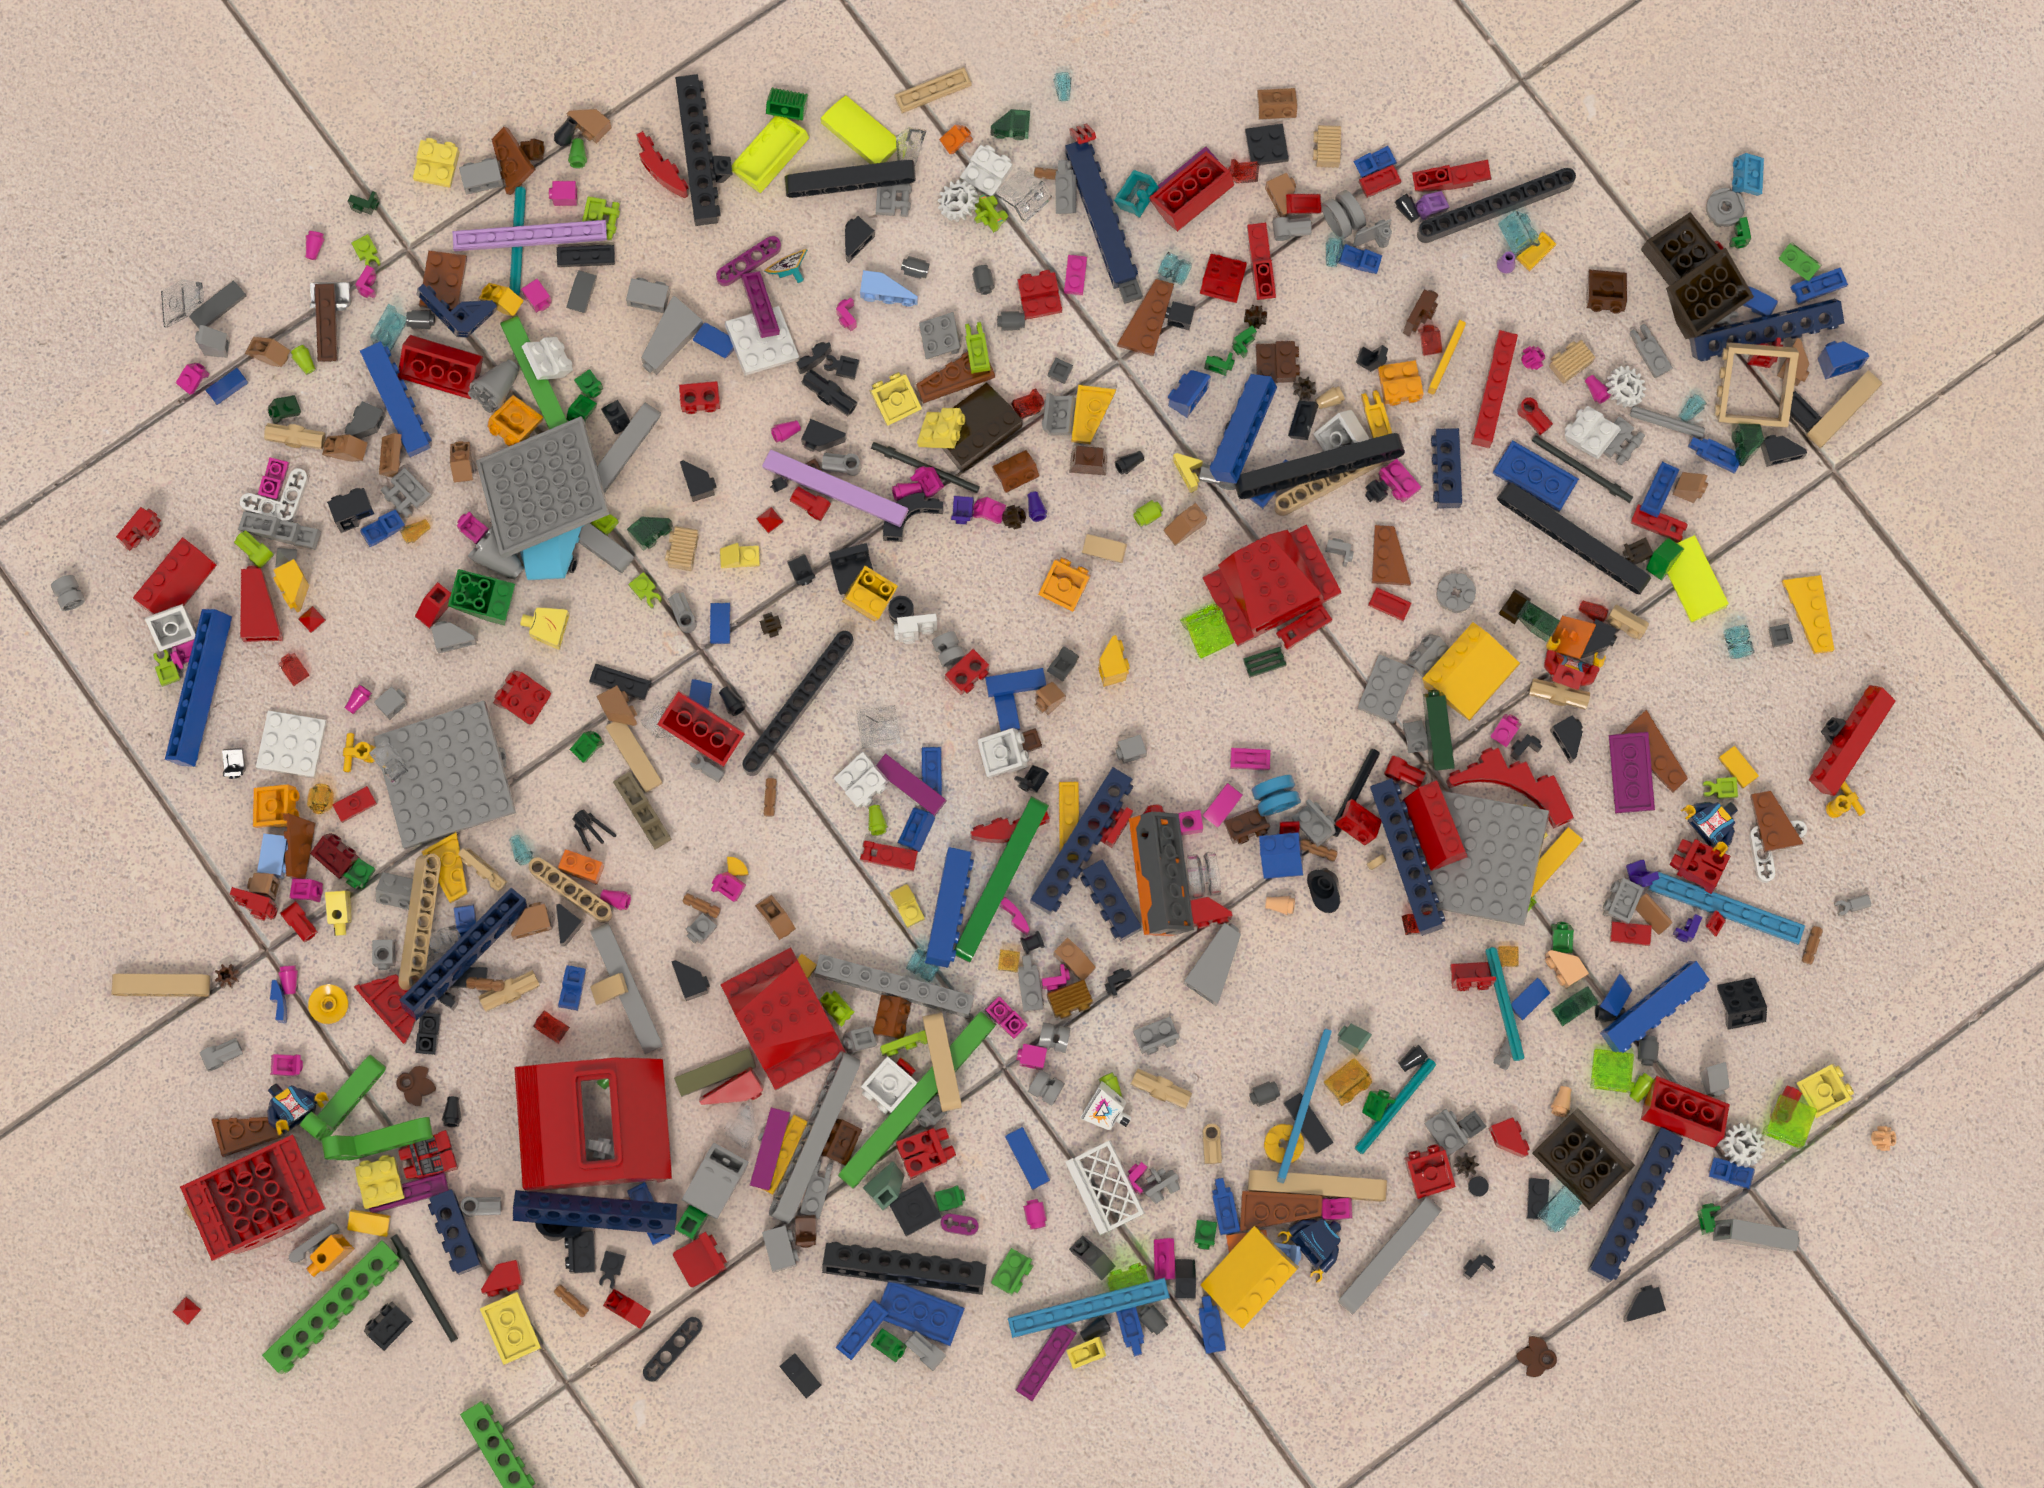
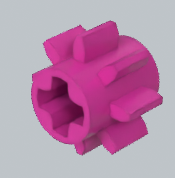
M1529 346L1523 350L1524 355L1521 357V361L1527 369L1537 370L1543 366L1542 361L1545 359V354L1541 348Z

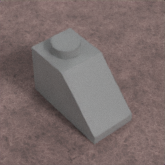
M441 621L431 627L438 653L477 644L473 635L451 622Z
M1726 1062L1707 1067L1699 1073L1707 1096L1711 1094L1714 1097L1725 1094L1724 1090L1729 1088Z

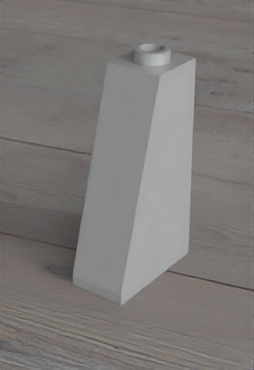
M675 296L671 298L641 357L642 366L649 373L654 372L657 375L703 325V320Z
M1231 923L1229 925L1223 924L1183 983L1215 1006L1219 1003L1241 936L1236 926Z
M1737 1219L1715 1221L1713 1241L1784 1252L1797 1251L1800 1240L1798 1237L1799 1231Z

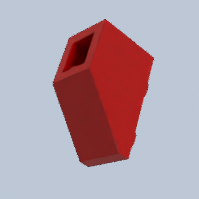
M437 582L424 597L415 614V618L430 629L449 608L448 603L451 592Z
M1209 897L1190 900L1193 926H1198V929L1209 927L1210 923L1217 922V925L1228 923L1229 919H1232L1233 915L1230 910Z
M1513 1117L1488 1128L1496 1147L1521 1158L1529 1155V1145L1526 1139H1522L1520 1132H1522L1521 1126Z
M512 1260L496 1264L481 1288L482 1294L492 1297L499 1295V1291L507 1289L508 1292L519 1290V1286L524 1285L519 1261Z
M616 1289L612 1290L603 1305L639 1329L642 1328L651 1313L650 1310Z

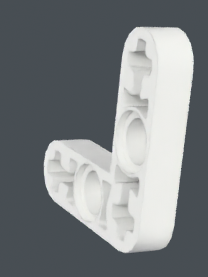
M294 469L289 475L280 502L252 493H246L240 498V505L246 512L277 517L280 520L292 522L296 517L305 492L308 475L302 469ZM299 474H301V476L304 478L303 480L298 481L297 486L300 489L294 487L297 483L294 477H298ZM292 491L297 492V499L293 501L287 499L288 493ZM252 499L253 503L258 504V510L252 504L247 507L245 501ZM285 503H287V504H289V505H292V506H289V509H288V511H289V513H290L291 515H290V516L287 515V516L284 518V516H283L281 513L287 511L288 506L285 504ZM265 504L273 505L270 513L263 512L262 508Z
M1798 820L1790 821L1794 828L1797 825L1798 828L1802 829L1799 833V837L1802 838L1807 832L1806 824ZM1756 826L1749 833L1755 873L1760 882L1768 883L1775 877L1772 851L1767 852L1766 859L1758 858L1757 851L1763 849L1761 839L1759 840L1758 837H1754L1758 830V826ZM1769 862L1765 868L1767 872H1770V875L1766 878L1765 875H1761L1764 871V866H1759V864Z

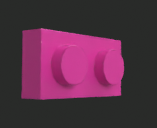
M1068 255L1064 293L1083 295L1087 257Z
M1231 748L1230 769L1269 771L1271 750Z
M1174 1238L1154 1239L1155 1280L1165 1278V1280L1175 1279Z

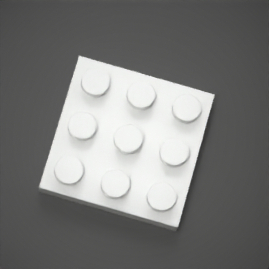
M779 306L772 309L780 335L761 338L753 314L725 321L724 325L744 376L799 359Z
M268 711L256 768L315 779L327 721Z

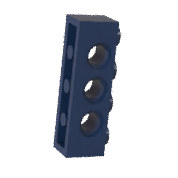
M1459 428L1436 429L1434 435H1431V447H1434L1435 454H1432V465H1435L1432 482L1436 484V491H1433V502H1437V509L1460 508L1462 505ZM1441 447L1449 448L1450 452L1443 453ZM1447 465L1451 471L1445 472L1441 466ZM1449 484L1452 489L1447 491L1443 489L1442 485Z
M1103 859L1082 870V877L1080 879L1085 888L1089 886L1092 892L1090 894L1091 899L1095 905L1099 904L1102 911H1100V914L1104 921H1109L1112 926L1110 931L1115 939L1118 938L1121 942L1141 931L1142 926ZM1097 880H1102L1106 886L1098 889L1094 883ZM1107 897H1112L1115 900V904L1108 906L1104 900ZM1122 914L1125 917V921L1118 923L1115 921L1114 916Z
M451 1189L430 1197L431 1203L428 1204L431 1215H435L438 1222L435 1223L438 1234H442L445 1241L442 1242L445 1253L449 1252L452 1260L449 1261L452 1272L456 1271L458 1275H462L482 1267L455 1191ZM445 1209H451L452 1211L449 1219L442 1218V1212ZM452 1228H458L459 1230L456 1238L449 1237V1231ZM461 1246L465 1247V1255L462 1257H457V1248Z

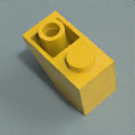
M488 283L482 289L479 296L481 301L492 300L497 305L496 310L510 316L515 315L524 301L509 287Z

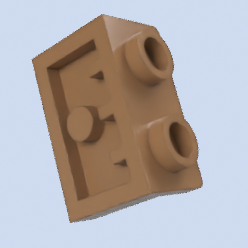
M1295 88L1257 90L1259 119L1297 117Z
M393 433L382 437L379 475L393 478L398 474L400 450L402 447L401 434Z

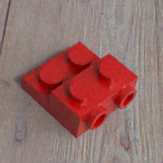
M1044 270L1039 272L1037 276L1023 274L1020 276L1021 279H1017L1025 320L1062 313L1055 272L1051 273L1050 270Z
M140 507L117 534L116 538L123 547L131 551L132 548H136L140 544L141 537L149 541L151 537L154 538L158 534L161 520L151 509L145 510Z
M231 888L229 895L234 898V902H237L239 906L247 908L250 911V915L254 916L253 918L261 921L276 918L278 908H276L277 905L270 898L238 888Z
M1438 1144L1430 1145L1427 1147V1151L1421 1153L1419 1150L1411 1151L1408 1153V1157L1404 1158L1417 1199L1456 1187L1446 1150L1442 1146L1439 1147Z

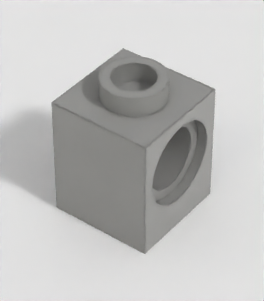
M392 686L374 701L376 706L389 720L407 705L404 700L406 698L405 694L399 688L395 690Z
M1141 734L1118 741V748H1115L1117 757L1122 759L1123 764L1144 758L1147 754Z
M392 939L372 940V964L378 967V970H389L390 966H395V942ZM382 951H388L389 955L386 959H379V954Z

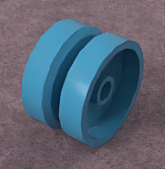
M1283 775L1267 780L1251 789L1254 799L1261 801L1257 806L1260 816H1269L1283 812L1301 802L1299 793L1292 790L1295 786L1292 775Z

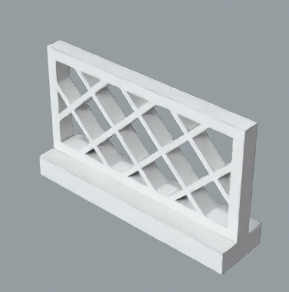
M1107 1141L1065 1162L1100 1235H1104L1145 1214L1111 1141ZM1108 1147L1111 1153L1109 1161L1099 1158L1101 1149ZM1086 1157L1094 1159L1091 1170L1084 1168L1081 1162L1082 1159ZM1097 1161L1107 1163L1104 1175L1094 1171ZM1111 1165L1119 1170L1117 1179L1107 1176ZM1093 1174L1103 1177L1100 1188L1092 1185L1091 1179ZM1106 1179L1116 1182L1113 1193L1103 1190ZM1119 1183L1127 1186L1128 1193L1126 1198L1116 1194ZM1102 1192L1112 1196L1109 1206L1101 1204L1099 1199ZM1115 1197L1125 1200L1122 1211L1112 1208ZM1128 1202L1136 1205L1137 1213L1133 1215L1125 1213ZM1110 1211L1120 1214L1118 1222L1111 1225L1108 1219Z

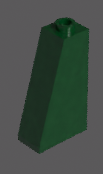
M1429 690L1428 694H1423L1429 764L1435 771L1455 769L1446 696L1440 690Z

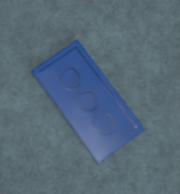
M1513 440L1492 473L1506 482L1515 484L1557 512H1560L1579 478Z
M891 1282L887 1283L880 1305L890 1312L883 1321L911 1332L917 1331L924 1337L951 1346L965 1309L907 1285Z

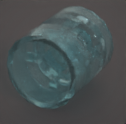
M1168 252L1157 274L1165 278L1171 277L1173 282L1182 286L1193 263L1185 259L1178 260L1177 255Z
M1748 625L1732 627L1723 632L1726 643L1730 644L1727 647L1730 659L1746 657L1755 652L1752 641L1748 640L1750 638Z
M918 947L906 969L914 974L920 973L921 978L931 983L941 966L925 963L927 951Z

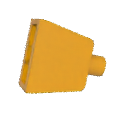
M342 1234L330 1235L310 1255V1259L313 1262L306 1269L313 1277L320 1271H331L355 1248Z

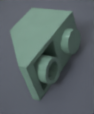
M892 1161L868 1182L863 1189L884 1210L898 1198L905 1175Z

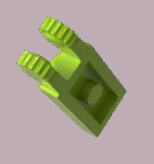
M977 322L978 334L971 335V326L965 324L967 335L965 337L971 373L991 370L985 333H983L981 322Z
M925 1030L881 1045L880 1051L882 1056L892 1057L899 1054L898 1050L906 1048V1051L917 1047V1043L928 1044Z

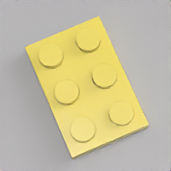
M518 1292L480 1308L503 1365L541 1349Z

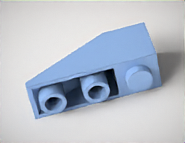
M863 270L860 298L868 302L879 300L885 304L902 303L903 306L907 307L918 305V296L885 274Z

